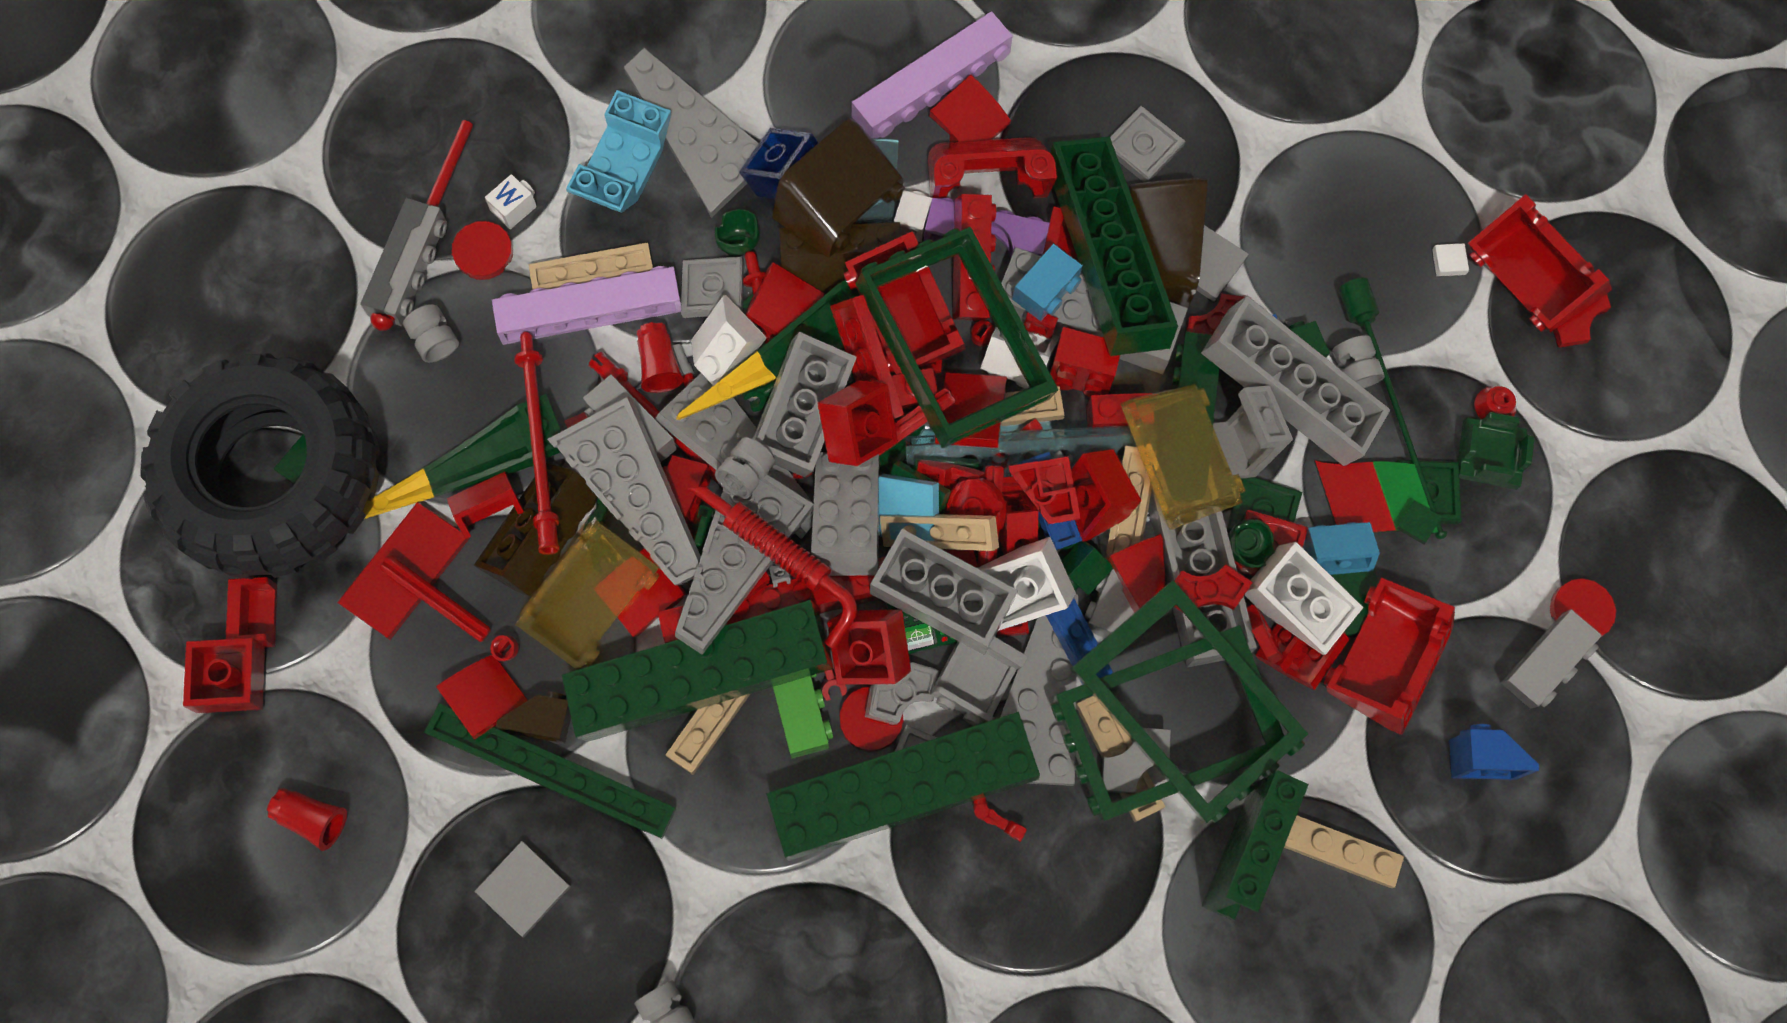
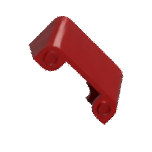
M1036 138L939 143L933 146L928 154L930 197L937 199L947 198L948 193L952 189L960 187V181L964 174L1015 170L1017 185L1025 184L1033 192V198L1048 197L1057 179L1056 163L1051 153Z
M1525 194L1468 242L1472 250L1469 256L1480 268L1486 265L1533 315L1529 320L1540 332L1545 329L1548 332H1552L1600 300L1612 289L1610 280L1601 270L1595 271L1594 266L1587 262L1548 222V219L1535 208L1536 204Z
M913 231L845 262L848 271L843 274L850 289L857 288L856 282L862 268L873 262L881 264L889 261L888 259L899 251L904 250L908 253L915 250L919 244ZM929 267L877 288L919 368L966 349ZM871 314L874 326L887 354L885 359L890 373L895 372L896 375L903 374Z
M1381 577L1377 587L1371 586L1367 593L1365 603L1369 605L1368 615L1344 664H1339L1337 668H1330L1324 685L1327 686V692L1385 728L1402 735L1450 638L1454 626L1455 607Z

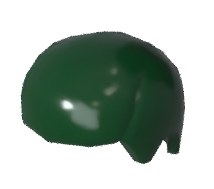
M743 209L724 213L720 227H715V239L718 248L729 255H745L746 252L754 249L760 240V229L756 215L749 210Z
M1258 519L1238 522L1228 535L1234 560L1242 566L1250 568L1264 567L1267 565V559L1275 553L1274 535L1269 526Z

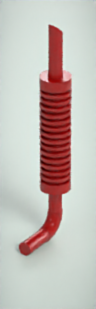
M706 486L688 489L726 517L723 522L726 528L733 531L736 535L739 534L741 539L744 538L745 542H749V545L754 546L764 556L770 557L771 561H775V564L780 565L790 575L796 576L797 580H801V583L806 584L813 592L822 587L838 599L843 607L841 618L824 641L827 646L835 649L855 620L857 604L854 596L847 589L829 577L832 569L825 563H821L819 559H816L814 555H811L803 547L800 548L799 544H795L793 540H790L788 536H785L777 528L774 529L773 525H769L767 521H764L756 513L754 514L751 509L749 510L741 502L733 507Z

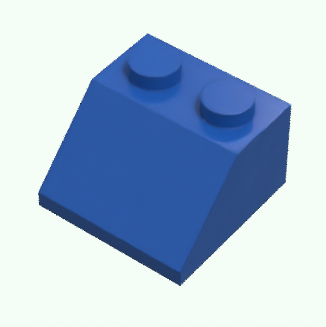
M1489 724L1471 725V729L1462 730L1460 735L1449 740L1452 778L1517 780L1539 771V764L1504 730H1491V725Z

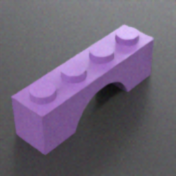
M932 198L925 227L924 241L932 239L935 242L942 239L944 234L954 229V200L950 198ZM1006 210L996 211L995 222H992L991 234H995V237L1006 246L1010 260L1015 247L1043 256L1050 223L1044 222L1038 217L1025 218L1016 216Z

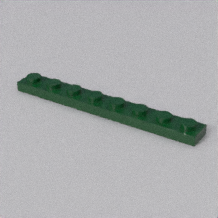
M440 703L424 731L426 735L660 839H663L676 811V808L495 727H492L474 740L454 711Z

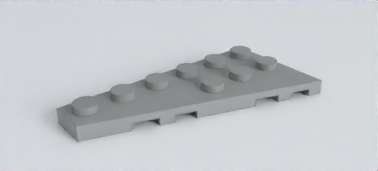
M645 48L624 66L625 73L640 99L671 110L665 141L682 170L687 174L694 190L703 201L707 212L712 218L772 160V154Z
M700 373L659 412L655 420L717 470L727 457H731V451L743 437L753 439L757 428L734 398H730L681 420H676L679 412L713 387L706 377ZM773 465L767 475L812 503L788 470ZM813 510L795 532V535L800 539L813 526Z
M626 397L547 439L553 447L558 448L565 456L567 463L576 469L586 480L588 487L616 519L621 520L629 529L630 535L636 541H639L650 553L651 559L674 585H681L694 578L701 556L632 398Z
M767 474L764 478L759 479V485L747 499L736 497L724 488L721 498L733 507L741 502L749 510L751 509L754 514L756 513L759 517H762L769 525H773L774 529L777 528L790 539L811 513L814 506L813 503ZM717 510L715 511L702 555L675 631L676 638L702 655L773 563L770 557L767 558L759 550H756L754 546L749 545V542H745L744 538L741 539L739 534L736 535L733 531L723 525L726 517Z
M1075 594L1074 599L1078 604V594ZM1045 615L1036 620L1024 652L1028 658L1024 666L1017 671L1000 718L1016 712L1020 714L1040 773L1039 780L1027 784L1074 786L1075 753L1069 754L1062 735L1067 733L1062 721L1057 723L1050 704L1055 702L1053 699L1054 695L1077 687V676L1070 669L1072 664Z

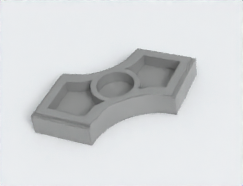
M910 662L911 672L898 683L871 685L865 717L892 725L898 724L903 712L912 703L934 701V697L930 695V692L938 679L939 670Z
M1143 728L1170 759L1171 730ZM1134 742L1124 753L1114 757L1103 758L1102 779L1107 792L1135 794L1141 775L1147 769L1154 766Z

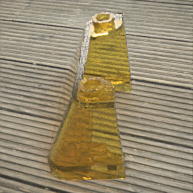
M1196 384L1133 398L1120 403L1169 530L1242 503L1240 493L1245 492V488L1239 474L1232 475L1205 408L1210 406V402L1204 387L1198 389Z
M594 517L520 611L515 625L575 669L579 670L583 665L589 667L600 653L596 647L601 637L637 591H640L643 587L647 590L652 587L659 577V574L656 573L659 567L597 517Z

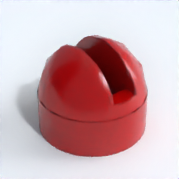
M986 320L976 322L972 326L970 334L973 343L981 347L988 346L991 336L995 331L994 326ZM983 327L987 328L981 338L977 336Z
M509 635L497 636L491 643L490 651L496 660L509 661L517 656L519 643ZM511 644V648L507 651V653L505 655L502 654V652Z

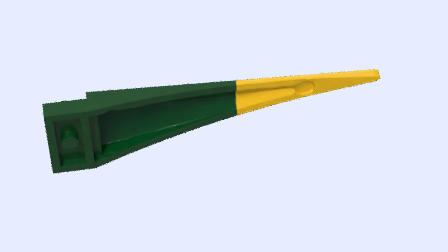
M846 280L839 283L751 357L679 412L676 420L686 418L777 379L790 343L799 332L844 351L845 349L830 307L831 305L860 296L857 288L851 290Z
M544 394L539 396L545 456L548 458L561 452L558 448L553 447L547 439L562 431L549 399ZM527 401L516 405L489 426L428 466L371 498V501L368 500L363 509L366 515L364 519L481 483L503 472L507 475L533 467Z

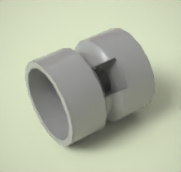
M430 304L419 307L408 314L403 321V326L409 337L416 339L415 347L424 362L440 361L450 356L459 346V341L452 329L447 326V320L437 305Z
M1370 336L1354 337L1333 348L1338 367L1344 368L1343 372L1363 388L1370 387L1384 379L1385 375L1379 360L1373 359L1376 351Z
M743 437L731 451V457H727L715 471V477L719 484L729 493L736 497L747 499L759 485V479L764 478L773 467L775 460L764 445L754 439Z
M673 980L654 989L634 1003L642 1019L648 1020L650 1023H696L688 1007L680 1005L679 1002L682 996Z

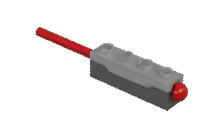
M462 121L427 203L408 198L403 203L360 303L366 314L370 316L372 326L377 330H389L393 324L402 326L406 316L413 311V299L417 290L420 291L424 285L426 268L428 264L433 263L436 256L435 247L437 242L446 233L447 221L438 206L473 128V124L469 121Z

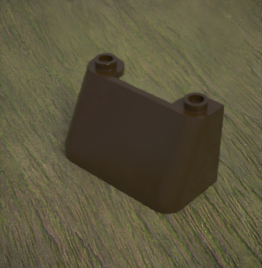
M850 118L844 121L784 173L777 187L772 218L830 258L838 250L842 251L847 247L851 240V235H849L851 225L880 199L885 203L896 202L900 199L903 190H905V186H903L904 179L863 127Z
M1194 177L1130 184L1129 191L1168 299L1172 303L1189 308L1200 278L1208 181L1207 179Z

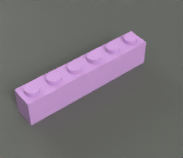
M992 11L852 101V118L863 127L873 141L879 137L884 138L888 136L897 125L903 121H911L926 106L931 107L935 105L943 95L949 91L952 92L968 76L977 77L993 62L1004 60L1011 51L1012 34Z
M657 266L650 271L641 273L625 272L621 276L613 278L597 277L586 283H565L559 288H537L526 294H504L500 298L492 300L496 330L503 345L520 342V335L523 332H529L533 339L681 312V301L674 267L667 268L665 266Z

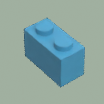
M1053 244L1015 286L1012 300L1039 321H1042L1048 313L1052 316L1059 309L1063 302L1061 298L1067 292L1072 294L1082 281L1079 276L1083 265Z
M1350 522L1344 525L1308 527L1303 545L1304 550L1330 575L1373 571L1380 554L1370 522Z

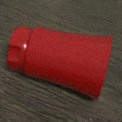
M650 322L641 325L637 331V345L641 364V388L649 393H662L678 388L684 382V377L677 364L671 338L667 333L665 324Z
M285 788L278 790L271 798L267 807L268 818L275 820L278 825L308 840L321 851L329 849L336 842L347 819V810L345 808L327 804Z

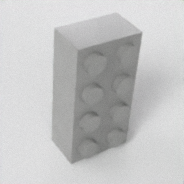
M801 332L792 339L753 437L754 440L764 445L770 451L775 460L774 465L803 477L813 472L825 441L817 403L846 387L857 358L856 356Z
M820 452L815 467L811 555H814L821 563H825L832 569L829 576L876 575L878 571L879 454L859 466L829 462L827 452Z
M901 529L870 584L871 595L983 655L987 652L1018 592L1017 589L904 529Z

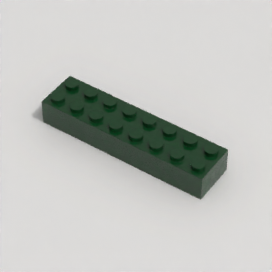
M1110 136L1053 142L1050 153L1056 163L1057 175L1053 186L1078 261L1083 265L1082 273L1110 356L1170 349L1178 329V324Z
M811 600L725 625L703 655L681 640H675L562 674L575 737L590 742L834 669L829 648L824 643L826 636L818 607Z
M1016 712L766 793L784 856L790 861L1039 780L1040 773L1020 714Z

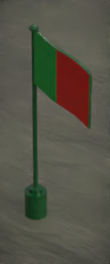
M1357 278L1341 285L1339 292L1350 323L1365 326L1368 336L1371 337L1376 351L1375 357L1379 360L1385 375L1383 380L1413 464L1374 461L1349 463L1343 466L1342 464L1314 462L1335 525H1344L1350 522H1370L1373 533L1398 532V525L1414 501L1435 513L1437 512L1371 327V323L1376 320L1375 317L1379 314L1376 300L1368 279ZM1439 521L1432 534H1435L1437 539H1444L1447 536V531H1443Z

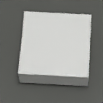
M1465 243L1435 245L1432 252L1436 276L1466 275L1468 273L1469 266Z

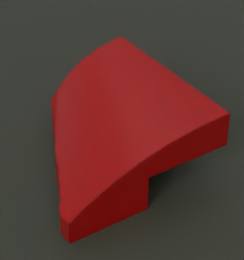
M1069 456L1008 466L1010 474L1048 524L1081 519Z
M1161 534L1109 556L1108 560L1123 585L1122 591L1134 613L1165 587L1164 549Z

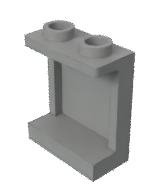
M1270 385L1243 388L1238 394L1242 406L1228 421L1213 423L1212 437L1229 478L1232 480L1256 477L1293 440Z
M994 637L985 655L957 641L930 695L937 698L936 704L951 712L955 709L964 714L963 719L973 726L994 720L995 718L992 716L1017 669L1024 666L1028 656Z

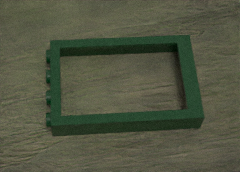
M971 227L961 231L959 228L952 229L944 234L942 239L935 242L932 239L920 243L913 251L908 253L904 250L893 254L888 259L889 261L881 264L873 262L862 268L856 286L861 295L864 294L868 308L942 449L1050 400L1059 390ZM959 255L1026 379L1029 388L948 424L877 288L950 257Z
M1174 580L1169 582L1070 668L1164 778L1175 788L1197 816L1206 823L1210 820L1216 823L1229 812L1227 807L1229 803L1236 797L1241 801L1255 789L1252 785L1253 782L1261 775L1267 778L1269 774L1280 767L1277 761L1285 754L1292 756L1305 745L1303 739L1308 735V732ZM1175 605L1178 606L1288 732L1208 803L1096 675Z
M1238 625L1220 632L1262 680L1241 626ZM1204 638L1099 679L1110 689L1210 651L1214 647ZM1239 676L1238 678L1265 744L1184 775L1193 787L1253 764L1285 736L1279 721ZM1083 684L1053 696L1055 702L1050 704L1057 723L1062 721L1067 733L1062 735L1069 754L1074 752L1079 765L1074 766L1081 785L1086 783L1091 796L1086 799L1093 816L1099 815L1100 820L1105 821L1178 793L1169 782H1165L1112 803L1073 702L1093 694Z

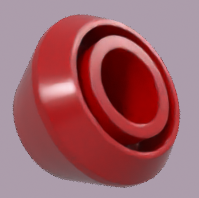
M1503 386L1486 387L1475 398V411L1481 420L1490 412L1515 416V395L1510 389Z

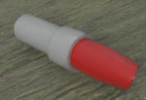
M676 344L672 347L677 364L684 377V386L686 387L695 379L694 371L691 364L688 363L682 345Z

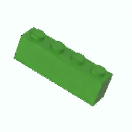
M817 674L773 687L791 759L829 749L828 740L833 739L829 719L822 721L820 709L825 707L821 689L814 690L811 679L817 677Z

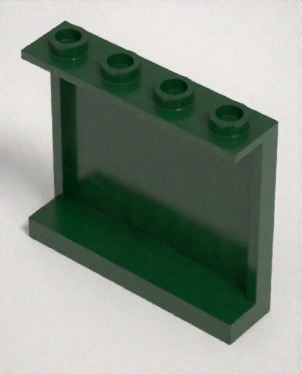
M1276 770L1269 774L1267 778H1263L1253 785L1255 789L1245 798L1202 907L1230 920H1235L1241 905L1257 913L1259 912L1309 784Z

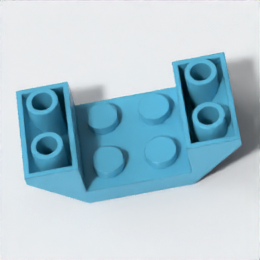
M616 90L604 114L607 128L587 167L578 164L566 191L622 213L639 200L662 154L671 110Z

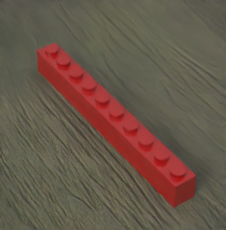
M942 549L976 568L978 567L973 550ZM885 557L879 558L878 570ZM875 575L829 576L854 596L856 604L879 599L870 594V584ZM795 578L791 579V584H787L784 581L777 583L778 587H774L773 584L764 586L746 601H743L725 625L811 600L818 607L819 614L843 607L837 598L822 587L813 592L806 584L801 583V580ZM684 606L658 612L664 643L679 640L675 637V631Z

